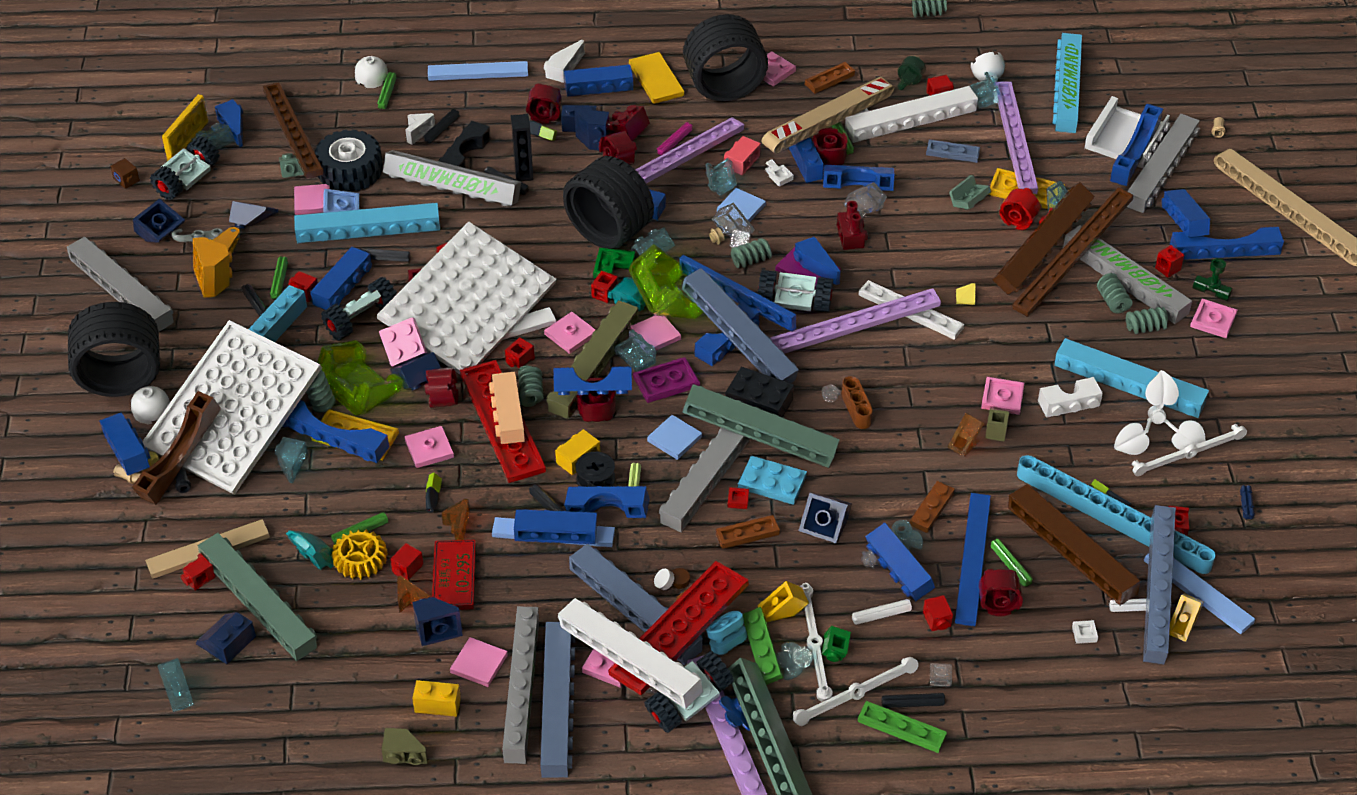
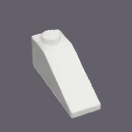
M580 40L553 54L544 64L546 78L564 83V71L573 70L585 54L584 40Z

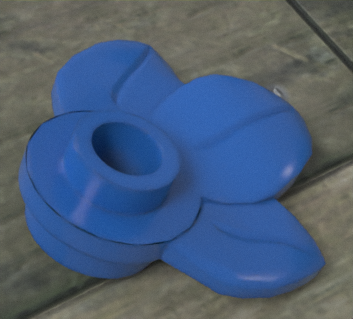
M723 696L719 700V704L726 710L725 719L729 725L735 728L742 725L750 731L738 699Z

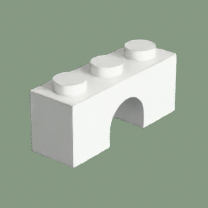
M1091 377L1077 380L1073 394L1063 392L1059 385L1040 388L1038 402L1047 418L1099 407L1103 393L1095 378Z

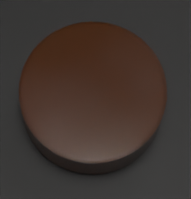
M676 568L671 571L674 574V582L672 584L674 588L682 589L689 585L690 574L687 570Z

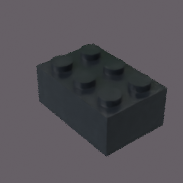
M741 366L726 390L725 396L783 418L793 401L794 384Z

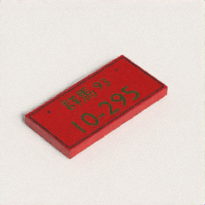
M475 540L435 541L432 597L454 605L459 610L474 609Z

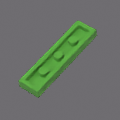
M759 607L742 614L755 662L758 664L766 685L783 679L762 608Z
M868 701L865 702L858 716L859 723L936 753L940 752L947 736V732Z

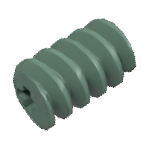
M912 0L914 17H917V13L923 17L924 12H926L927 17H929L930 12L933 13V16H936L937 11L942 16L943 11L945 13L947 11L946 0Z
M763 238L731 249V257L736 268H739V264L745 268L746 262L751 266L753 264L752 259L755 263H759V257L762 261H765V255L768 259L772 258L770 245Z
M1108 273L1099 279L1097 288L1104 301H1106L1107 306H1109L1110 311L1113 313H1123L1130 309L1133 304L1132 299H1130L1129 294H1127L1126 289H1124L1116 274Z
M1157 307L1155 310L1150 308L1148 311L1143 309L1141 312L1138 310L1134 312L1129 311L1126 314L1128 331L1133 330L1134 334H1138L1139 328L1142 333H1145L1146 327L1149 332H1152L1153 326L1156 331L1160 330V325L1163 330L1167 329L1168 317L1164 307Z
M532 366L520 367L518 370L519 400L524 407H532L543 400L542 371Z
M321 370L306 391L313 410L318 413L329 410L335 404L333 392L328 384L325 373Z

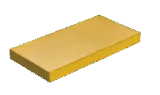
M660 52L629 59L631 69L653 104L684 96V90Z
M198 94L162 135L167 161L183 148L186 149L188 144L195 139L209 122L203 95Z
M997 168L990 185L991 193L988 195L1005 199L1012 190L1018 189L1015 172ZM1035 177L1038 192L1034 195L1039 200L1042 208H1054L1061 199L1065 184Z
M330 409L327 410L321 422L338 429L362 430L372 428L387 434L389 448L380 459L382 461L399 434L398 428ZM311 437L312 441L329 445L328 443H325L323 441H317Z

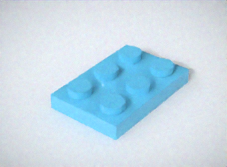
M751 456L739 480L738 488L749 489L751 493L794 505L807 477V471Z

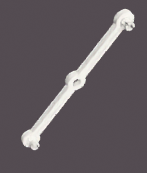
M1234 424L1231 427L1232 432L1196 445L1190 444L1183 450L1147 463H1139L1138 460L1133 461V473L1136 476H1141L1146 471L1185 457L1190 459L1198 452L1234 439H1242L1247 434V430L1244 426L1238 427L1237 424Z
M803 583L800 587L803 588L809 602L804 607L809 632L807 646L813 653L819 686L816 697L819 701L824 702L832 698V689L827 685L820 649L823 639L817 633L811 601L813 588L808 583Z
M913 657L903 658L901 665L861 684L853 683L849 690L807 710L799 709L794 711L793 720L797 725L804 726L809 722V719L852 698L859 700L864 696L865 692L906 672L909 674L914 673L918 668V661Z

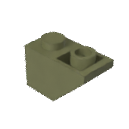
M990 408L985 435L986 439L1005 440L1009 417L1008 410Z
M385 728L382 744L383 762L390 764H427L426 748L407 729Z

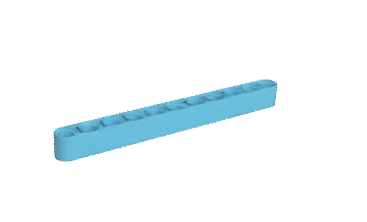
M1025 455L1020 458L1017 476L1020 480L1142 544L1150 546L1151 517L1033 456ZM1174 530L1173 558L1198 573H1209L1215 560V552L1211 548Z

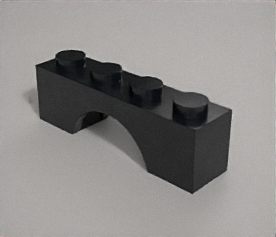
M471 121L438 161L466 168L463 155L471 150L483 149L491 140L490 126Z

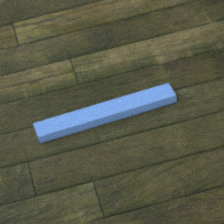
M527 61L428 65V81L528 76Z
M495 517L492 537L514 539L515 519ZM597 526L596 544L589 545L612 547L615 527Z
M1149 554L1144 558V562L1147 564L1149 563ZM1173 558V584L1186 594L1204 601L1203 606L1239 634H1242L1254 624L1255 618Z

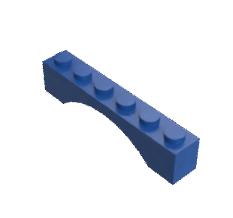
M1146 104L1129 144L1124 152L1118 155L1113 164L1111 182L1124 186L1128 185L1142 159L1143 153L1160 125L1163 108Z
M1279 227L1260 228L1248 236L1237 239H1214L1204 236L1187 237L1184 232H1173L1170 245L1184 254L1183 260L1280 255L1284 244Z
M302 400L298 402L282 426L291 428L300 434L308 435L317 441H323L332 447L340 448L349 454H355L366 461L378 463L389 448L387 434L372 428L346 430L329 426L314 417Z

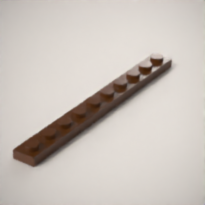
M280 83L264 85L263 92L306 179L323 175V169Z
M1118 187L1012 304L1013 309L1028 317L1131 203L1133 194Z

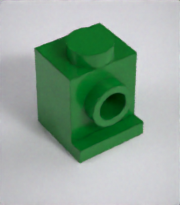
M831 626L824 633L822 655L827 656V660L831 662L841 661L847 655L851 632Z

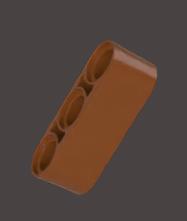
M853 376L845 377L842 382V399L854 425L859 429H867L871 426L872 407L860 381Z

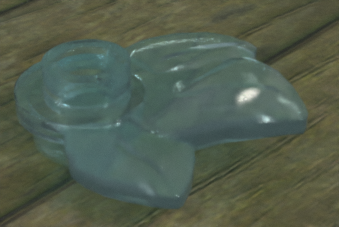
M898 520L892 525V532L908 550L911 547L922 549V536L918 531L912 529L908 521ZM899 527H904L905 530H904V531H899L898 528H899Z
M794 642L782 644V652L776 654L780 668H784L785 680L799 676L803 668L808 667L813 659V654L809 648L800 647Z

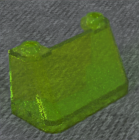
M653 244L632 262L629 267L630 275L651 313L656 316L695 319L703 313L693 300L684 295L681 289L675 285L683 273L680 263Z
M357 340L322 346L317 363L321 365V370L325 373L334 397L354 415L367 413L401 390L404 380L397 374H390L385 381L364 363L367 352L364 346Z

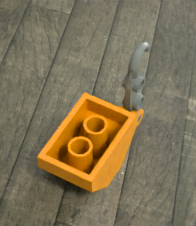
M230 227L226 231L215 228L211 231L196 230L190 235H177L183 230H174L171 235L174 240L178 242H193V270L203 298L215 297L229 286V278H232V269L229 267V263L232 262V253L240 239V230L236 227Z

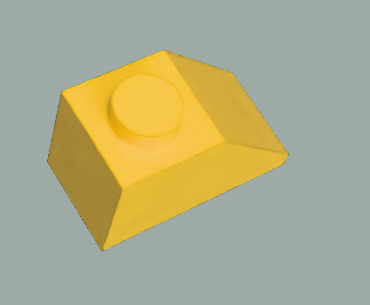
M785 581L757 606L762 608L766 621L771 622L795 616L809 602L802 587Z
M1185 593L1182 594L1170 622L1169 635L1186 642L1197 621L1204 601Z

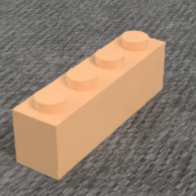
M515 372L492 374L493 382H489L490 394H494L491 397L492 408H496V411H493L494 422H498V425H495L496 437H500L501 444L525 442Z

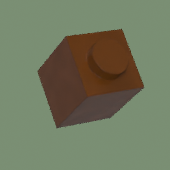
M126 158L110 166L113 179L125 189L140 181L137 168Z

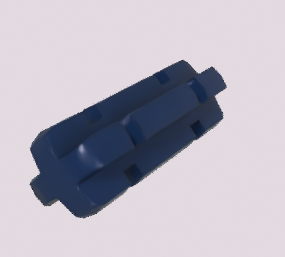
M1242 485L1240 489L1242 510L1244 511L1243 518L1246 520H1252L1255 515L1253 495L1251 494L1252 487L1250 485Z

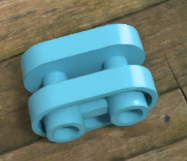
M730 611L713 621L706 629L707 636L711 639L709 642L711 651L715 654L724 655L746 640L747 632L743 626L744 620L741 612Z

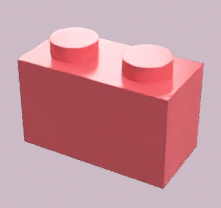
M742 136L725 153V169L743 176L760 157L761 143Z

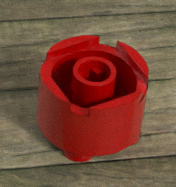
M1014 189L1001 204L999 215L1008 226L1012 224L1017 226L1015 229L1024 230L1032 224L1039 214L1042 205L1031 189Z

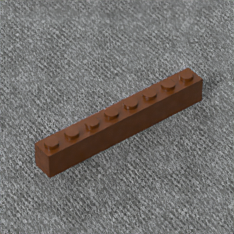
M1081 182L1071 187L992 280L1007 295L1013 291L1015 293L1023 287L1022 282L1024 280L1027 281L1033 275L1032 270L1034 268L1037 269L1043 263V257L1046 258L1053 251L1052 247L1058 245L1063 240L1061 236L1067 234L1073 228L1071 224L1073 222L1076 223L1082 217V211L1085 212L1091 207L1092 204L1090 202L1095 196Z
M1026 484L1009 495L1008 509L1112 600H1115L1119 606L1138 595L1140 580L1137 576L1130 573L1122 563L1109 555L1108 551L1102 549L1091 537L1087 536L1077 525L1073 524L1063 513L1059 512L1051 502L1045 500L1037 490Z

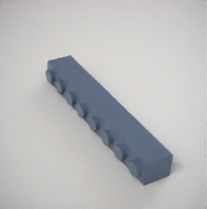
M700 268L684 278L682 290L762 374L788 383L795 381L799 370L797 366L785 356L781 349H778L770 337L760 330L759 326L748 317L745 311H742L736 305L735 301L724 292L721 286L712 280L708 273Z
M1155 505L1151 516L1143 662L1165 664L1168 655L1176 510L1174 507Z
M586 544L569 557L570 570L642 631L646 632L669 609L662 606L653 595L645 592L640 584L633 582L625 572H621L611 560L605 559L596 548L593 549L589 544ZM701 635L677 659L683 665L687 664V660L693 659L702 652Z
M546 622L541 778L568 777V769H572V755H569V750H573V737H569V732H573V718H570V713H574V700H570V695H574V682H570V680L575 678V665H571V660H575V647H571V643L576 642V637L561 628L560 622Z

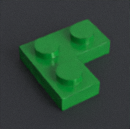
M599 248L593 278H596L601 271L613 274L614 267L632 269L635 252Z

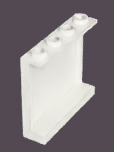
M1112 96L1087 134L1085 149L1117 159L1118 155H1121L1129 144L1141 114L1117 107L1118 98ZM1167 115L1164 121L1160 122L1137 167H1144L1151 158L1152 152H1155L1158 142L1161 143L1163 140L1164 132L1167 133L1171 123L1168 122L1170 115Z

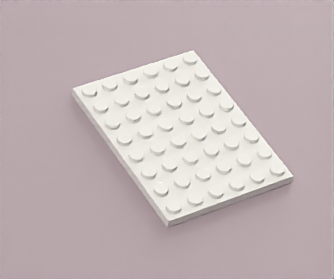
M468 221L377 314V319L390 327L409 318H415L427 353L434 352L439 361L450 368H454L455 372L460 374L461 369L481 364L507 334L554 286L556 278Z
M229 320L142 441L144 447L162 457L175 440L182 426L187 406L197 391L214 397L221 410L182 468L235 495L322 367L320 364Z

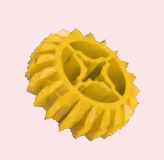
M358 529L355 533L350 531L349 535L343 534L342 539H337L336 544L333 545L332 551L333 565L337 568V571L343 573L345 577L350 575L352 580L355 577H359L361 580L363 576L369 578L371 573L377 575L378 570H382L383 564H386V557L388 555L386 544L380 535L376 536L374 531L369 533L367 529L364 532Z

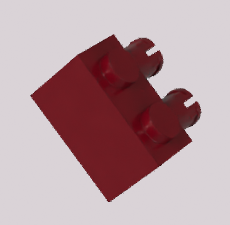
M636 105L628 106L624 112L615 111L612 114L613 121H609L610 131L615 133L626 131L631 141L650 124L644 106Z
M848 201L847 211L837 213L836 226L843 250L864 248L865 241L868 239L867 230L863 229L864 219L861 218L859 211H857L858 205L856 201Z

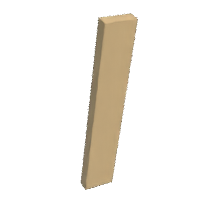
M263 519L220 534L223 538L226 537L230 541L234 550L270 538ZM207 539L145 560L152 579L182 569L190 562L198 559L199 550L197 545Z

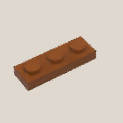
M843 62L805 79V85L815 94L855 76V70L846 62Z
M937 481L911 518L909 525L928 533L954 495L955 488Z
M773 515L716 529V536L722 549L780 534V529Z

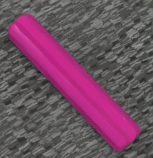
M688 122L683 124L657 148V154L663 155L669 152L692 131V124Z

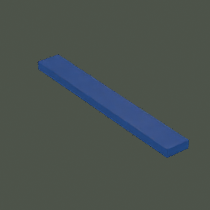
M685 255L679 258L681 273L688 276L702 268L735 302L747 304L759 311L761 316L791 332L796 329L795 313Z
M971 493L955 624L976 626L980 593L979 581L982 576L991 495Z

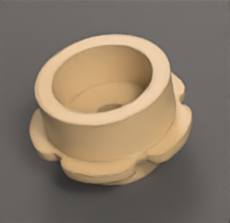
M719 227L716 229L712 228L709 237L712 243L716 242L719 245L720 242L724 241V235Z

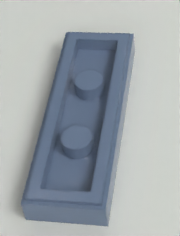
M929 140L926 155L977 163L980 147Z

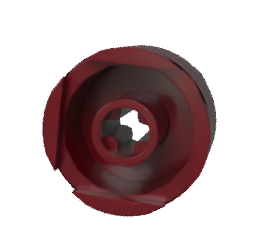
M539 83L534 85L528 94L526 113L531 116V120L541 124H549L550 121L558 119L562 102L560 90L550 85Z
M835 128L819 130L818 134L813 136V144L823 164H844L848 143L846 134L844 132L842 134L839 133L838 129Z
M626 131L606 135L600 139L599 151L603 152L604 156L616 157L629 165L634 164V151L637 150V146L634 141H631Z
M455 369L426 370L428 383L425 384V393L430 395V408L458 405L459 391L456 389V383L458 382Z
M590 378L586 381L598 382L603 380V378ZM577 391L578 412L585 422L611 420L616 410V391H609V394H597V391H589V395H578Z
M988 569L984 572L979 581L982 608L988 610V613L993 616H1007L1011 614L1012 610L1020 609L1023 597L1017 572L1005 569Z

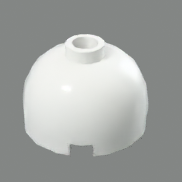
M994 52L982 54L975 58L976 62L974 64L971 63V70L974 76L979 81L985 83L997 82L1005 70V62L1002 54L999 52L998 55H994Z
M364 57L355 66V80L359 85L361 83L366 88H376L383 85V81L386 80L388 69L384 61L379 57Z
M145 386L136 391L132 397L131 411L138 422L152 424L151 421L159 419L169 405L170 400L165 391L159 387Z

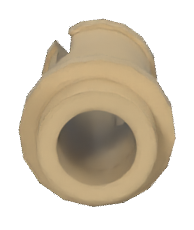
M1221 117L1214 119V127L1211 131L1217 138L1222 137L1226 131L1224 119Z

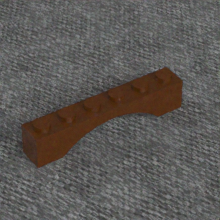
M197 391L187 406L182 426L170 448L155 464L142 471L132 486L140 498L157 505L220 412L221 407L214 397Z

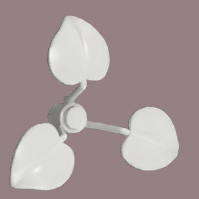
M1160 370L1146 387V399L1154 406L1148 410L1149 418L1147 419L1148 422L1145 430H1143L1140 423L1126 425L1118 434L1114 448L1117 451L1130 455L1143 453L1149 445V438L1146 433L1149 431L1151 422L1155 424L1165 422L1177 432L1172 437V443L1179 450L1185 449L1190 444L1196 445L1205 442L1206 439L1204 430L1198 422L1193 420L1184 421L1180 424L1179 429H1177L1166 419V413L1162 408L1164 404L1173 405L1177 401L1179 390L1173 378Z

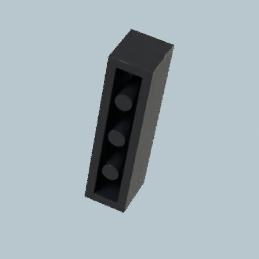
M528 114L511 115L515 177L520 182L532 181L534 178Z

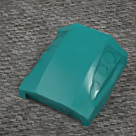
M625 277L613 290L608 292V298H613L615 304L620 300L636 306L639 312L644 309V306L651 303L658 294V289L636 278Z
M289 530L286 533L292 544L297 546L298 552L306 559L309 558L319 570H322L325 566H328L330 569L334 566L332 558L333 549L313 534Z

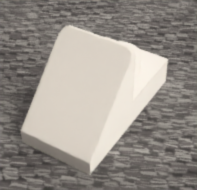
M434 114L408 115L409 127L406 129V137L409 144L413 145L435 125Z

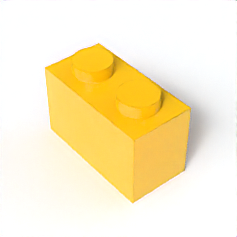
M583 429L555 450L556 463L573 476L576 473V463L582 455L589 452H600V441Z
M416 680L412 697L414 712L457 717L461 701L459 684Z

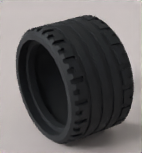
M724 14L708 18L698 24L684 42L683 57L698 92L708 99L716 101L739 99L756 89L766 76V71L768 70L767 54L754 26L744 17ZM731 47L747 48L741 58L726 67L717 69L704 68V65L712 56L724 49Z
M601 156L564 186L563 202L569 219L583 237L599 247L607 249L619 248L649 224L653 218L654 203L646 182L632 166L616 157Z
M104 302L85 308L72 319L68 329V370L73 381L78 386L93 394L120 397L134 394L140 388L150 385L156 379L160 369L159 331L154 318L145 310L123 302ZM110 343L126 344L138 348L131 353L116 356L102 355L90 350L96 346Z

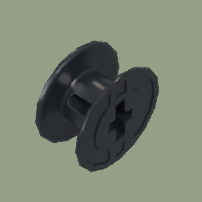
M598 451L582 455L576 463V472L578 473L576 477L577 485L582 487H613L615 483V463L613 459L606 453Z

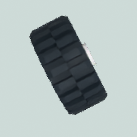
M345 129L341 132H333L332 135L325 136L324 140L322 139L315 149V155L323 169V175L318 176L323 184L329 185L331 190L358 192L360 189L369 188L370 184L373 185L380 178L383 171L379 142L372 135H367L364 131L358 132L356 129L348 131Z

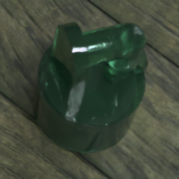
M908 56L898 68V76L901 79L897 86L899 90H903L907 85H915L920 82L926 72V66L920 58Z

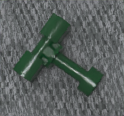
M1220 258L1213 259L1210 265V270L1213 272L1212 276L1207 279L1197 275L1192 288L1204 293L1206 290L1215 293V297L1228 301L1232 288L1221 284L1219 275L1225 271L1226 262Z

